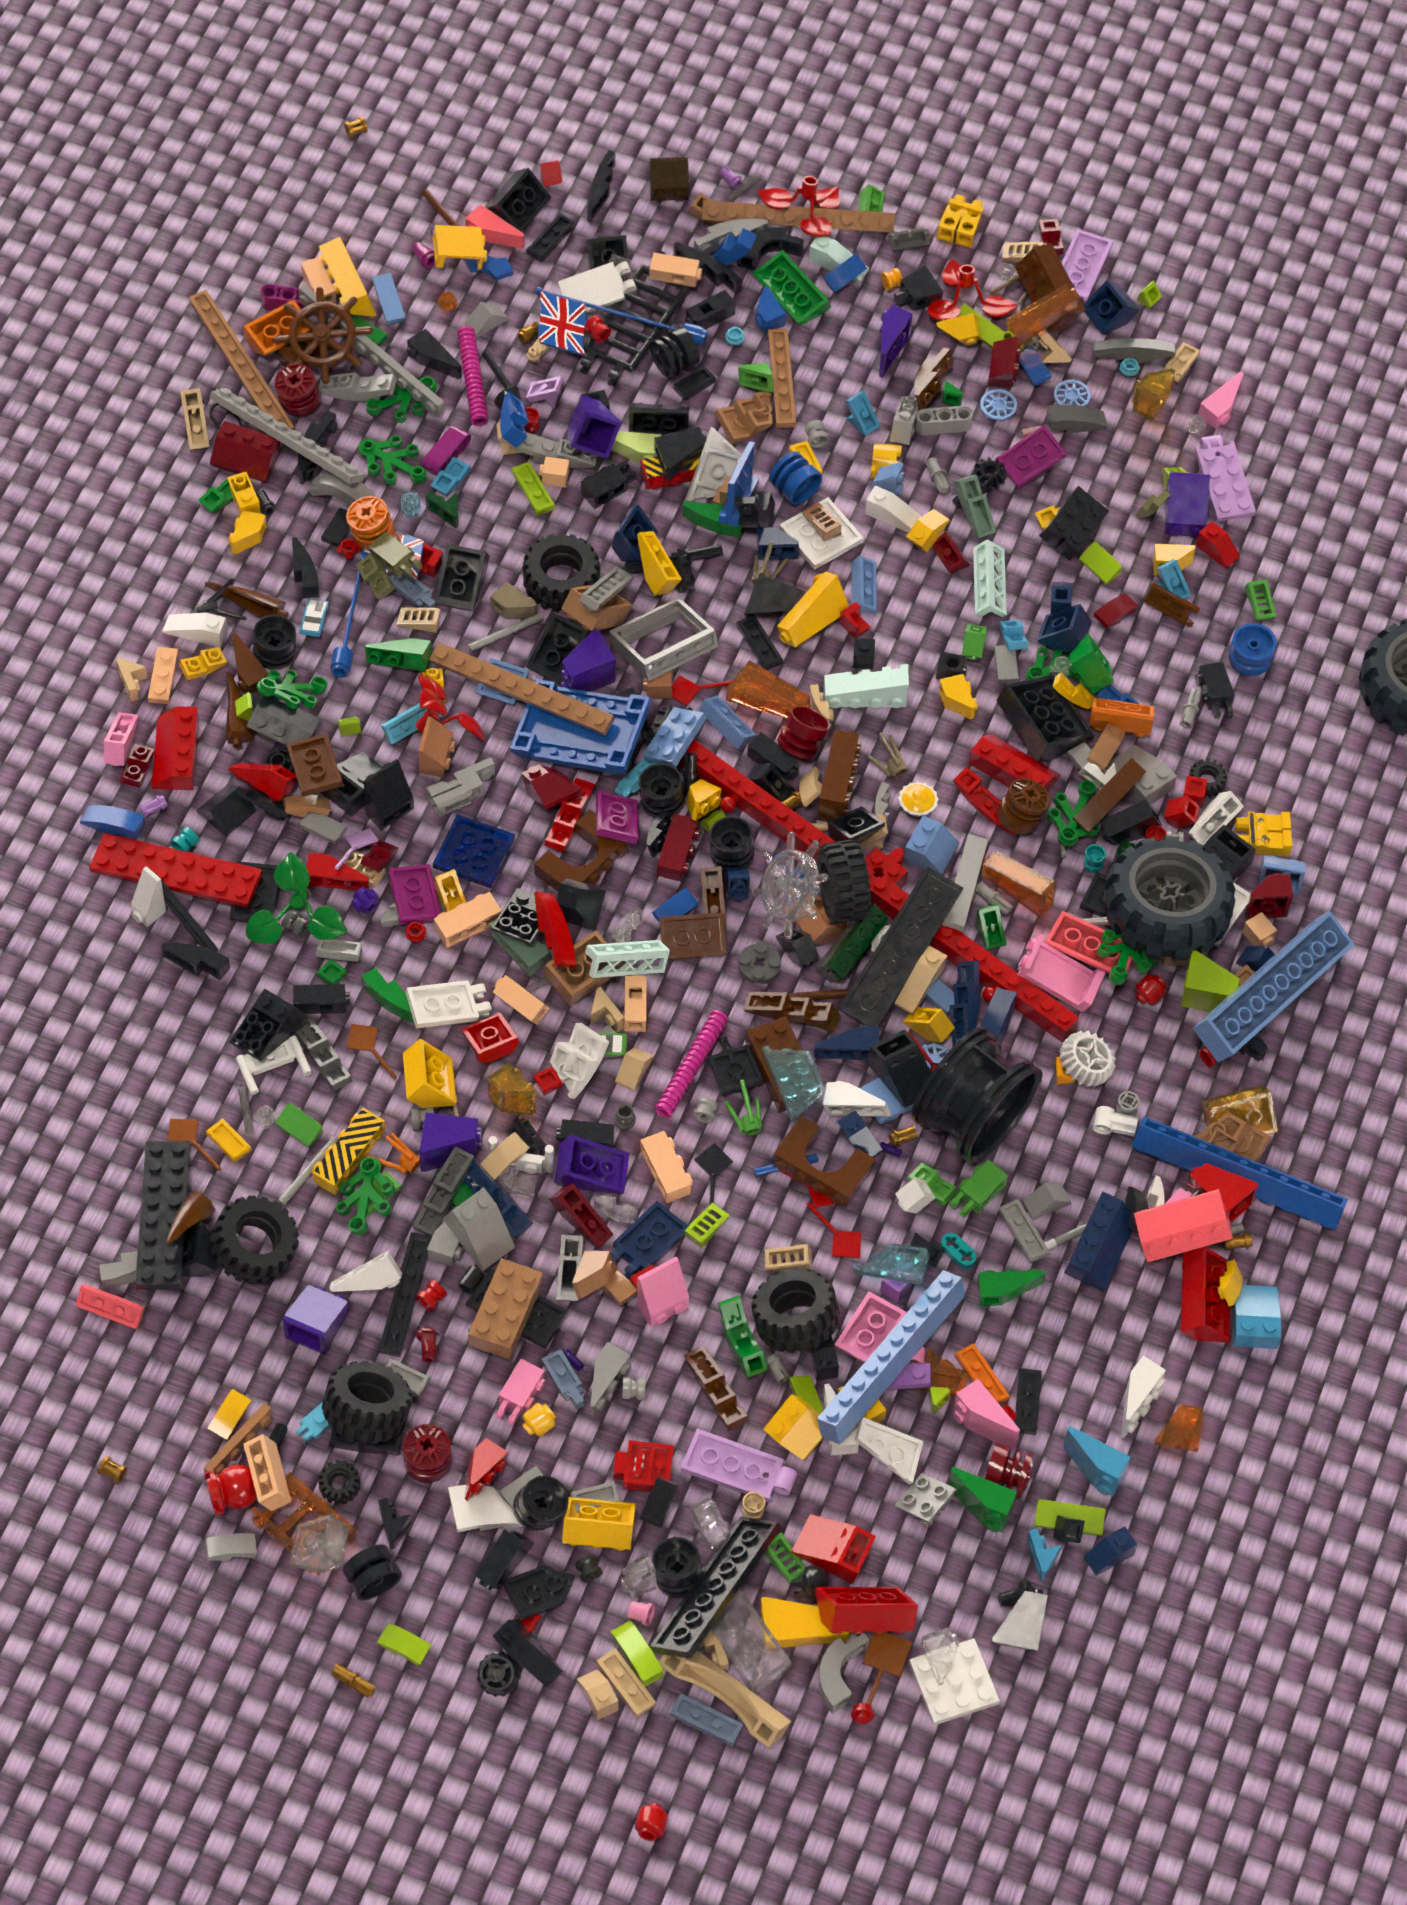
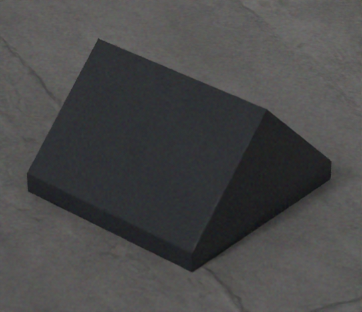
M226 785L197 809V812L225 837L256 812L251 802L238 795L241 786Z

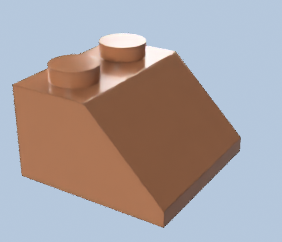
M432 717L427 718L418 749L419 773L444 778L445 771H449L451 766V758L449 757L450 753L455 751L456 741H453V732Z
M806 895L791 910L795 923L804 932L811 934L814 944L825 945L838 939L848 925L847 922L838 924L831 922L826 915L823 901L818 896Z

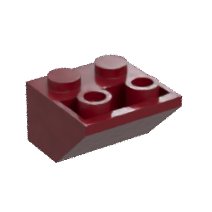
M1018 337L993 342L988 386L1011 389L1012 382H1016L1021 345L1017 344Z

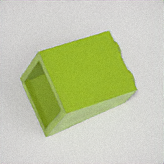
M1192 950L1187 966L1180 1006L1211 1012L1239 987L1240 978L1198 951Z

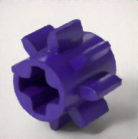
M364 887L358 889L353 895V907L358 913L361 911L366 914L373 912L378 906V894L373 888L370 890Z

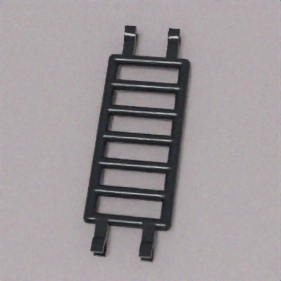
M658 250L657 252L666 255V253L661 250ZM642 264L631 277L636 287L671 302L668 309H665L630 292L624 294L625 300L661 315L662 317L658 323L666 325L691 287L668 283L681 289L677 296L647 284L639 279L644 273L650 275V265L648 267ZM625 300L614 303L610 307L612 310L648 319L621 307ZM607 312L602 319L604 321L603 324L644 344L638 350L611 337L603 342L635 356L629 364L594 348L595 340L591 334L583 346L584 352L588 354L580 362V365H582L580 372L587 375L597 358L615 365L614 369L608 373L610 378L608 385L615 387L624 370L633 372L650 349V342L659 336L663 328L633 320L653 329L650 335L646 336L612 321L611 319L615 314Z

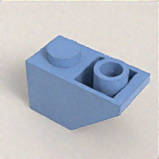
M899 462L880 467L873 481L872 490L874 486H878L894 493L896 496H900L904 488V484H902L905 477V472H903L904 463Z

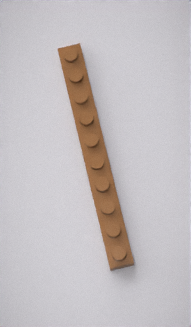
M703 200L702 220L727 222L738 219H766L770 225L800 226L803 219L810 218V207L789 206L787 209L779 210L773 209L766 204ZM814 208V218H826L831 223L832 229L894 232L895 213Z
M207 290L189 296V302L254 404L262 412L272 415L275 420L283 422L287 427L295 430L289 417Z
M440 642L429 658L430 662L601 735L606 736L615 720L614 716Z

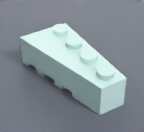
M903 664L901 668L892 670L891 666L882 667V671L871 672L870 669H866L855 675L852 672L824 675V701H828L831 708L906 707L909 687L908 664Z

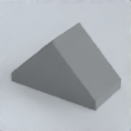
M480 302L465 322V326L473 327L477 338L508 321V317L497 305Z
M1043 1183L1023 1200V1205L1032 1220L1072 1203L1062 1184Z

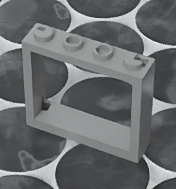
M679 597L609 631L613 648L648 681L719 647L716 631ZM678 619H681L696 633L645 660L628 645Z

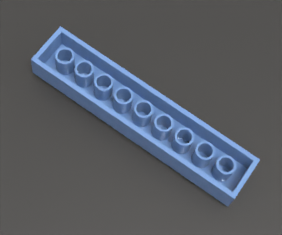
M1330 911L1326 912L1307 925L1196 1024L1193 1030L1218 1063L1234 1055L1355 945L1333 914Z

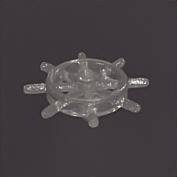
M789 832L787 834V850L778 853L774 858L769 852L763 853V859L768 866L763 875L761 888L752 890L753 897L761 896L767 911V915L760 925L761 929H768L774 918L784 921V937L791 939L794 921L801 919L806 913L811 919L817 918V912L812 905L819 894V883L826 882L829 879L828 874H819L817 865L812 858L819 848L820 844L818 841H813L806 852L795 850V833ZM795 860H798L799 863L795 868ZM794 898H795L796 901H797V903L793 906ZM784 902H785V912L781 909V907H782V905H783Z

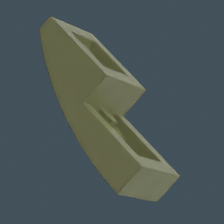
M1166 490L1158 497L1152 494L1140 507L1135 516L1144 518L1152 515L1166 502L1170 494Z
M370 553L356 564L363 580L369 582L377 599L382 600L395 589L386 570L373 553Z

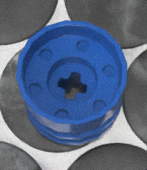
M796 451L782 457L769 475L771 484L779 492H783V495L793 505H800L809 500L819 489L823 479L822 474L813 465H809L807 459Z

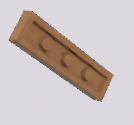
M264 1402L203 1467L204 1473L213 1470L215 1475L219 1476L232 1460H237L242 1453L244 1443L256 1438L257 1433L262 1428H267L271 1423L273 1417L271 1407Z

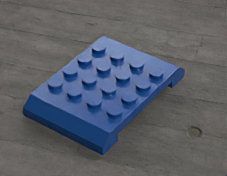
M536 679L535 683L613 715L615 720L606 736L527 703L510 746L511 752L523 759L614 774L625 772L652 702L651 698L634 694L627 698L557 687L555 682Z

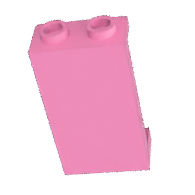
M1039 934L1035 939L1031 938L1026 946L1027 954L1021 958L1018 964L1020 970L1017 975L1024 977L1034 985L1077 1010L1084 1012L1092 1005L1105 971L1099 968L1092 971L1042 942L1044 938L1042 934Z

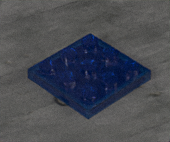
M457 814L434 859L433 868L443 872L454 869L457 877L491 888L515 840V834Z

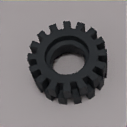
M1206 758V762L1200 759L1199 763L1197 761L1190 769L1189 776L1200 778V775L1208 774L1215 778L1214 782L1206 784L1205 796L1208 795L1210 799L1213 797V794L1216 797L1219 792H1223L1227 773L1225 767L1222 768L1221 763L1216 764L1217 760L1213 759V762H1210V758Z
M336 1460V1464H333L331 1461L328 1463V1467L324 1465L322 1468L323 1472L320 1471L318 1479L322 1497L324 1499L327 1498L329 1503L335 1501V1505H339V1501L347 1504V1499L350 1502L354 1500L353 1496H357L358 1490H360V1478L358 1470L354 1469V1465L352 1463L348 1465V1462L343 1460V1464L340 1463V1460ZM338 1475L346 1477L348 1480L347 1486L343 1489L333 1488L330 1484L333 1477Z

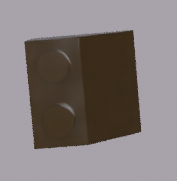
M688 157L650 158V201H680L689 199Z

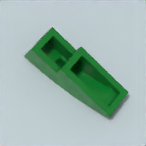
M683 501V517L692 523L715 533L741 537L742 526L740 523L738 526L719 522V515L723 509V504Z
M377 968L361 976L362 987L379 1005L390 1013L414 1023L407 996L395 979L387 983Z

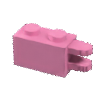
M520 1359L499 1394V1404L501 1406L496 1413V1417L501 1419L504 1417L507 1409H510L513 1412L509 1417L508 1423L514 1425L519 1416H523L525 1411L533 1406L535 1402L534 1396L537 1391L541 1392L546 1384L544 1370Z

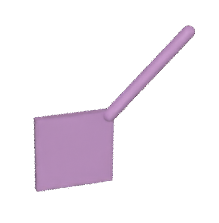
M370 828L345 837L351 848L335 866L336 870L343 865L354 850L378 842L377 837Z

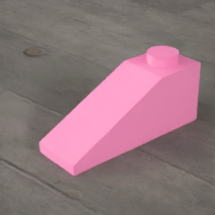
M1241 371L1200 405L1198 415L1215 429L1221 424H1226L1230 419V414L1244 373Z
M118 712L104 740L103 763L112 766L125 765L130 753L139 715Z

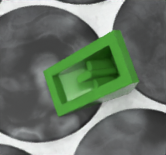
M768 363L741 365L738 367L740 386L769 393L773 392L772 372Z

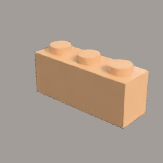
M490 892L484 895L480 894L467 903L457 905L453 910L440 913L434 918V930L445 947L449 948L488 929L489 924L497 920L502 910Z
M665 1131L641 1139L640 1151L666 1203L690 1195L693 1181L690 1174L685 1173L683 1169L684 1163L681 1156L676 1155L674 1151L675 1145L672 1138H668Z
M264 1434L244 1443L258 1502L270 1511L290 1503L291 1498L276 1443Z

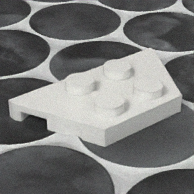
M713 427L710 428L687 493V501H694V499L702 497H714L726 476L732 477L742 457V454Z

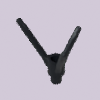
M231 578L212 597L202 601V604L196 605L197 612L206 611L207 613L211 611L212 613L246 620V616L218 609L217 601L223 597L221 594L235 579Z

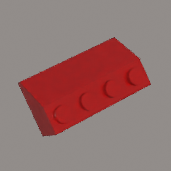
M176 706L157 718L152 789L194 790L199 730L198 707Z
M993 734L982 736L970 752L969 764L1008 788L1015 780L1023 778L1038 782L1049 792L1061 776L1058 772L1041 762H1036L1034 758Z
M1206 1246L1183 1252L1181 1333L1196 1341L1230 1342V1307L1226 1299H1221L1218 1287H1220L1219 1277L1225 1275L1224 1272L1227 1271L1226 1262L1229 1260Z
M816 1587L815 1593L821 1623L831 1633L842 1634V1632L862 1634L863 1631H871L882 1634L884 1631L895 1633L914 1631L918 1604L899 1587Z

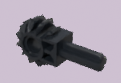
M989 456L987 461L981 458L980 464L976 463L971 475H977L982 494H986L992 490V487L998 489L1000 484L1004 485L1007 471L1004 463H999L998 458L992 461ZM957 495L952 502L955 507L961 508L962 506Z

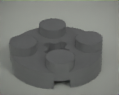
M760 941L749 945L739 955V972L748 982L754 983L755 981L767 984L778 976L781 967L780 956L773 947L765 942ZM756 961H763L764 966H755Z

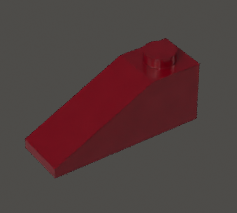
M573 1183L564 1185L549 1198V1201L561 1216L595 1248H599L614 1235Z

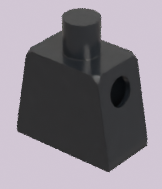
M926 266L904 277L900 283V292L894 294V300L897 305L907 302L911 310L914 311L928 308L933 301L943 299V290Z

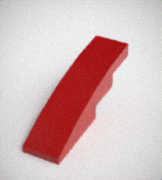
M579 778L574 780V783L581 788L582 792L562 802L561 809L553 821V827L545 839L546 847L565 852L576 831V822L583 816L595 788L594 783Z
M534 892L539 932L545 933L547 949L553 950L554 965L566 968L577 966L569 928L554 894Z

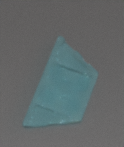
M769 1046L762 1047L763 1055L789 1117L793 1121L825 1092V1085L810 1051H794L787 1048L773 1050L769 1049Z
M893 1243L882 1251L869 1256L870 1262L864 1265L856 1263L852 1267L855 1274L920 1285L923 1281L930 1255L925 1248Z

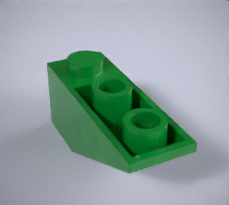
M408 638L365 645L366 663L425 671L430 662L429 658L432 655L431 641Z
M1010 1269L1005 1272H995L993 1270L980 1272L977 1280L979 1306H1001L1043 1284L1045 1270L1029 1269L1027 1271H1016Z

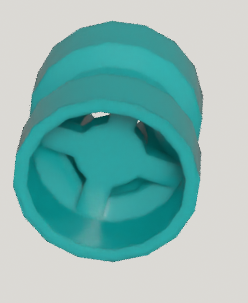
M184 827L180 831V835L175 836L170 841L173 849L189 852L192 846L195 847L200 842V839L192 829Z
M1094 844L1087 847L1083 861L1086 871L1096 873L1103 869L1106 852L1102 846Z

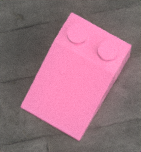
M677 1257L638 1277L637 1307L650 1327L655 1324L660 1325L664 1323L668 1317L675 1313H683L689 1306V1295Z
M868 1292L838 1338L835 1347L865 1363L907 1312Z
M978 1379L956 1394L953 1415L959 1424L963 1423L968 1430L989 1440L1009 1446L1010 1450L1016 1448L1020 1429Z

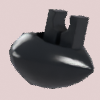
M817 1565L805 1567L801 1579H794L791 1582L792 1586L796 1585L802 1588L800 1591H794L793 1598L807 1597L817 1605L816 1587H829L827 1571Z

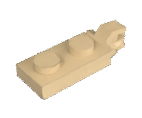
M1183 342L1176 351V355L1165 366L1163 372L1165 377L1163 378L1162 386L1169 389L1174 381L1179 382L1182 380L1199 357L1201 350Z

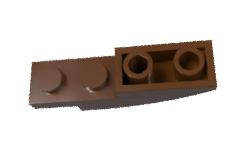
M943 348L934 359L926 358L918 370L914 382V391L919 411L924 409L940 391V380L953 366V358L949 348Z

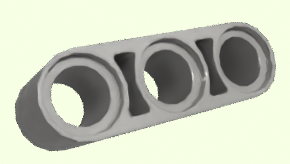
M968 406L922 409L916 415L915 430L921 435L966 432L971 428L973 411Z

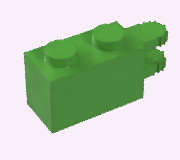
M987 1160L983 1165L979 1164L973 1171V1175L969 1179L965 1178L958 1187L960 1189L959 1193L953 1198L949 1206L955 1209L961 1202H964L966 1205L959 1213L962 1217L967 1216L972 1210L979 1214L1007 1185L1008 1175L990 1160Z

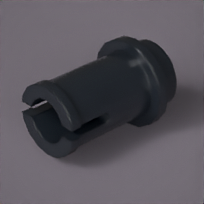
M264 490L257 491L256 495L260 503L261 513L265 515L273 514L275 511L274 502L270 501Z

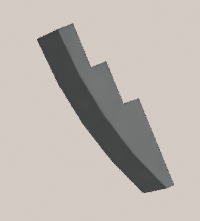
M1143 338L1110 339L1096 341L1094 343L1095 358L1115 354L1116 360L1136 357L1137 362L1142 363L1175 356L1176 344Z
M307 1015L296 1031L295 1036L333 1091H336L353 1082L352 1077L341 1064L340 1057L329 1045L327 1037L311 1017Z
M456 1146L454 1147L435 1178L434 1186L423 1203L422 1211L412 1225L414 1229L425 1235L433 1236L435 1230L442 1223V1218L445 1217L474 1160V1155Z

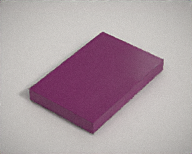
M1043 425L996 457V459L998 458L999 463H1004L1007 476L1017 489L1020 490L1066 458L1067 453L1047 427Z
M598 791L596 794V835L636 844L638 841V800Z
M430 865L388 868L387 873L399 925H407L411 922H434V918L441 911Z

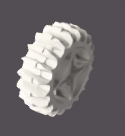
M1089 1030L1084 1033L1079 1031L1071 1034L1063 1042L1059 1051L1061 1054L1059 1060L1063 1062L1061 1067L1066 1068L1065 1074L1072 1076L1071 1081L1076 1079L1079 1085L1084 1083L1086 1087L1091 1085L1095 1087L1105 1083L1112 1076L1116 1067L1114 1064L1116 1058L1112 1056L1114 1050L1108 1048L1110 1043L1105 1044L1103 1042L1104 1037L1099 1039L1096 1033L1091 1035Z

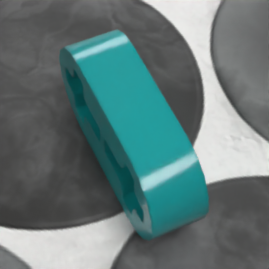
M945 1234L941 1240V1245L945 1247L943 1253L961 1269L969 1270L973 1268L977 1257L976 1252L957 1234ZM947 1241L950 1243L954 1241V1247L952 1245H950L949 1247L946 1246ZM963 1256H964V1257L970 1256V1261H968V1260L963 1261V1260H962Z

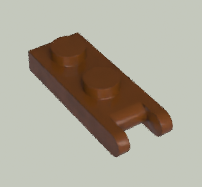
M1156 583L1151 585L1144 600L1148 605L1188 627H1192L1194 624L1188 618L1190 611L1199 613L1200 610L1196 605Z

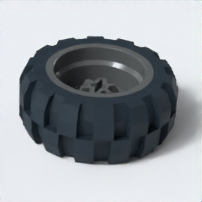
M1407 619L1402 620L1400 626H1397L1395 623L1388 626L1370 642L1365 651L1359 674L1361 681L1360 691L1366 706L1371 705V714L1381 724L1384 722L1390 724L1391 731L1402 736L1407 732Z
M1164 836L1161 841H1155L1154 837L1138 842L1135 849L1130 846L1115 860V864L1110 868L1106 880L1103 908L1107 914L1106 919L1116 935L1122 934L1121 939L1123 943L1132 950L1136 951L1139 948L1146 951V957L1161 960L1162 956L1172 957V961L1187 960L1192 950L1202 954L1211 949L1225 935L1230 925L1236 901L1234 897L1235 886L1229 871H1225L1226 867L1223 861L1215 853L1210 855L1206 853L1204 845L1193 840L1190 843L1181 842L1179 837Z

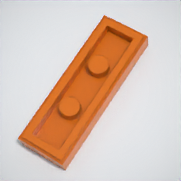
M974 1343L955 1353L954 1357L972 1383L978 1379L999 1405L1009 1400V1394Z

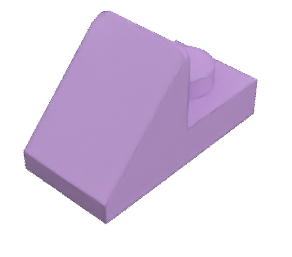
M558 376L532 382L526 399L530 403L545 399L555 408L564 378Z

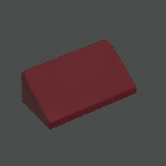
M946 531L932 545V548L950 574L970 565L952 536Z

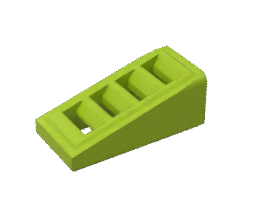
M712 1202L684 1231L685 1237L703 1249L730 1215ZM711 1212H716L721 1216V1218L717 1219L715 1216L711 1214ZM708 1217V1218H710L712 1221H714L715 1224L712 1225L710 1222H708V1221L705 1220V1219ZM703 1223L710 1229L707 1231L700 1225ZM698 1229V1230L701 1231L704 1235L701 1236V1235H699V1234H698L697 1232H695V1231Z

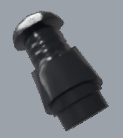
M1024 1580L1019 1583V1588L998 1593L1000 1607L1010 1608L1015 1606L1024 1591L1034 1588L1031 1586V1582Z

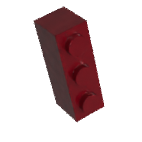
M673 814L657 864V876L681 882L683 874L687 875L690 866L688 858L693 857L695 851L693 843L700 836L701 828H698V820L695 821L691 817Z

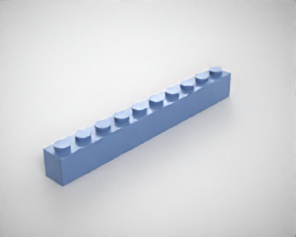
M944 1270L939 1274L818 1416L817 1421L821 1437L841 1444L914 1355L917 1354L965 1297L962 1277Z

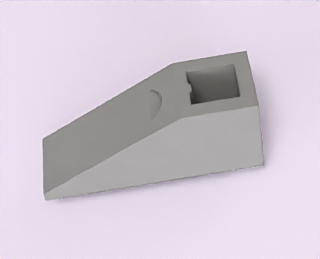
M902 396L893 420L890 441L906 445L910 444L916 424V415L919 411L916 397Z
M443 1223L435 1230L427 1253L428 1259L453 1267L455 1260L460 1259L463 1248L446 1223Z
M609 1342L606 1343L595 1359L590 1415L592 1416L595 1415L597 1410L601 1411L604 1408L609 1393L613 1394L616 1391L619 1379L622 1375L626 1376L632 1366L630 1364V1355Z

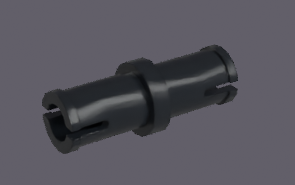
M688 752L684 754L682 777H684L683 791L685 796L689 792L690 785L694 784L699 776L697 771V753Z

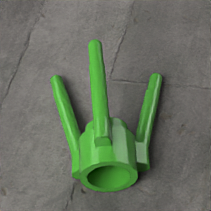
M741 1080L742 1093L748 1113L743 1116V1121H740L727 1100L724 1101V1104L737 1123L740 1133L745 1132L746 1136H753L760 1133L761 1128H763L760 1099L756 1098L755 1116L752 1113L745 1082Z

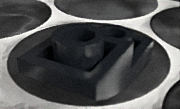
M663 809L654 819L648 832L646 844L652 857H655L658 852L662 851L665 842L664 834L668 832L671 824L669 813Z
M1128 1186L1125 1204L1131 1210L1129 1229L1138 1233L1134 1213L1149 1209L1145 1193L1132 1186Z

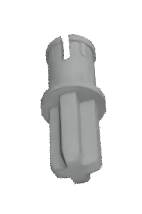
M936 458L928 459L925 465L931 474V480L935 482L940 493H947L950 485L945 477V471L941 469Z
M1192 689L1187 703L1183 705L1184 711L1180 725L1184 728H1192L1196 713L1199 712L1198 704L1202 695L1200 690Z
M983 881L976 886L974 892L984 898L989 906L998 904L1000 912L1005 915L1012 911L1013 906L1000 896V892H995Z

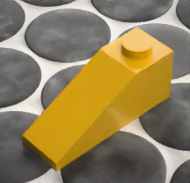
M654 531L639 532L637 538L645 580L655 596L670 594L682 579Z

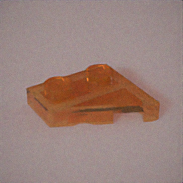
M1181 1404L1156 1437L1154 1445L1198 1452L1203 1408Z

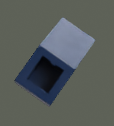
M1053 582L1051 613L1072 607L1073 583Z
M747 867L726 868L727 900L742 901L748 899L750 874Z

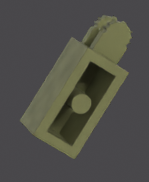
M385 532L368 546L370 553H373L382 566L398 579L403 574L408 578H412L413 573L410 570L412 567L418 571L423 568L422 564L413 556L414 551L408 545L404 546L395 535L392 537L389 533Z

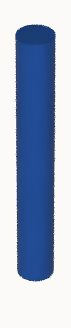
M817 1153L806 1156L810 1164L819 1162ZM774 1164L753 1169L755 1177L780 1171Z

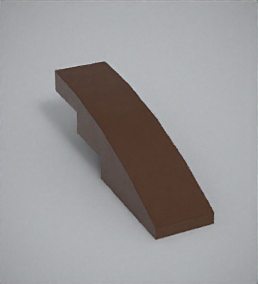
M1130 758L1076 814L1073 820L1088 833L1138 782L1146 771L1133 758Z
M749 992L743 1010L747 1013L772 1019H780L786 1016L788 1022L830 1025L835 1007L832 1002H812L810 997H790L787 992Z
M702 1346L685 1354L684 1358L694 1377L728 1431L748 1422L747 1414L737 1402L736 1395L725 1381L723 1372L706 1348Z

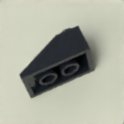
M446 544L434 600L435 604L474 611L486 576L490 555L486 551Z
M553 612L526 668L560 684L562 682L560 674L562 661L591 631Z

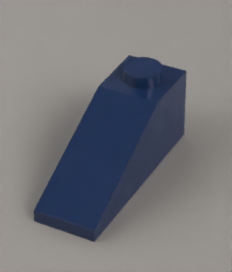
M869 1025L856 1027L814 1045L813 1058L866 1060L870 1046L879 1042V1027Z

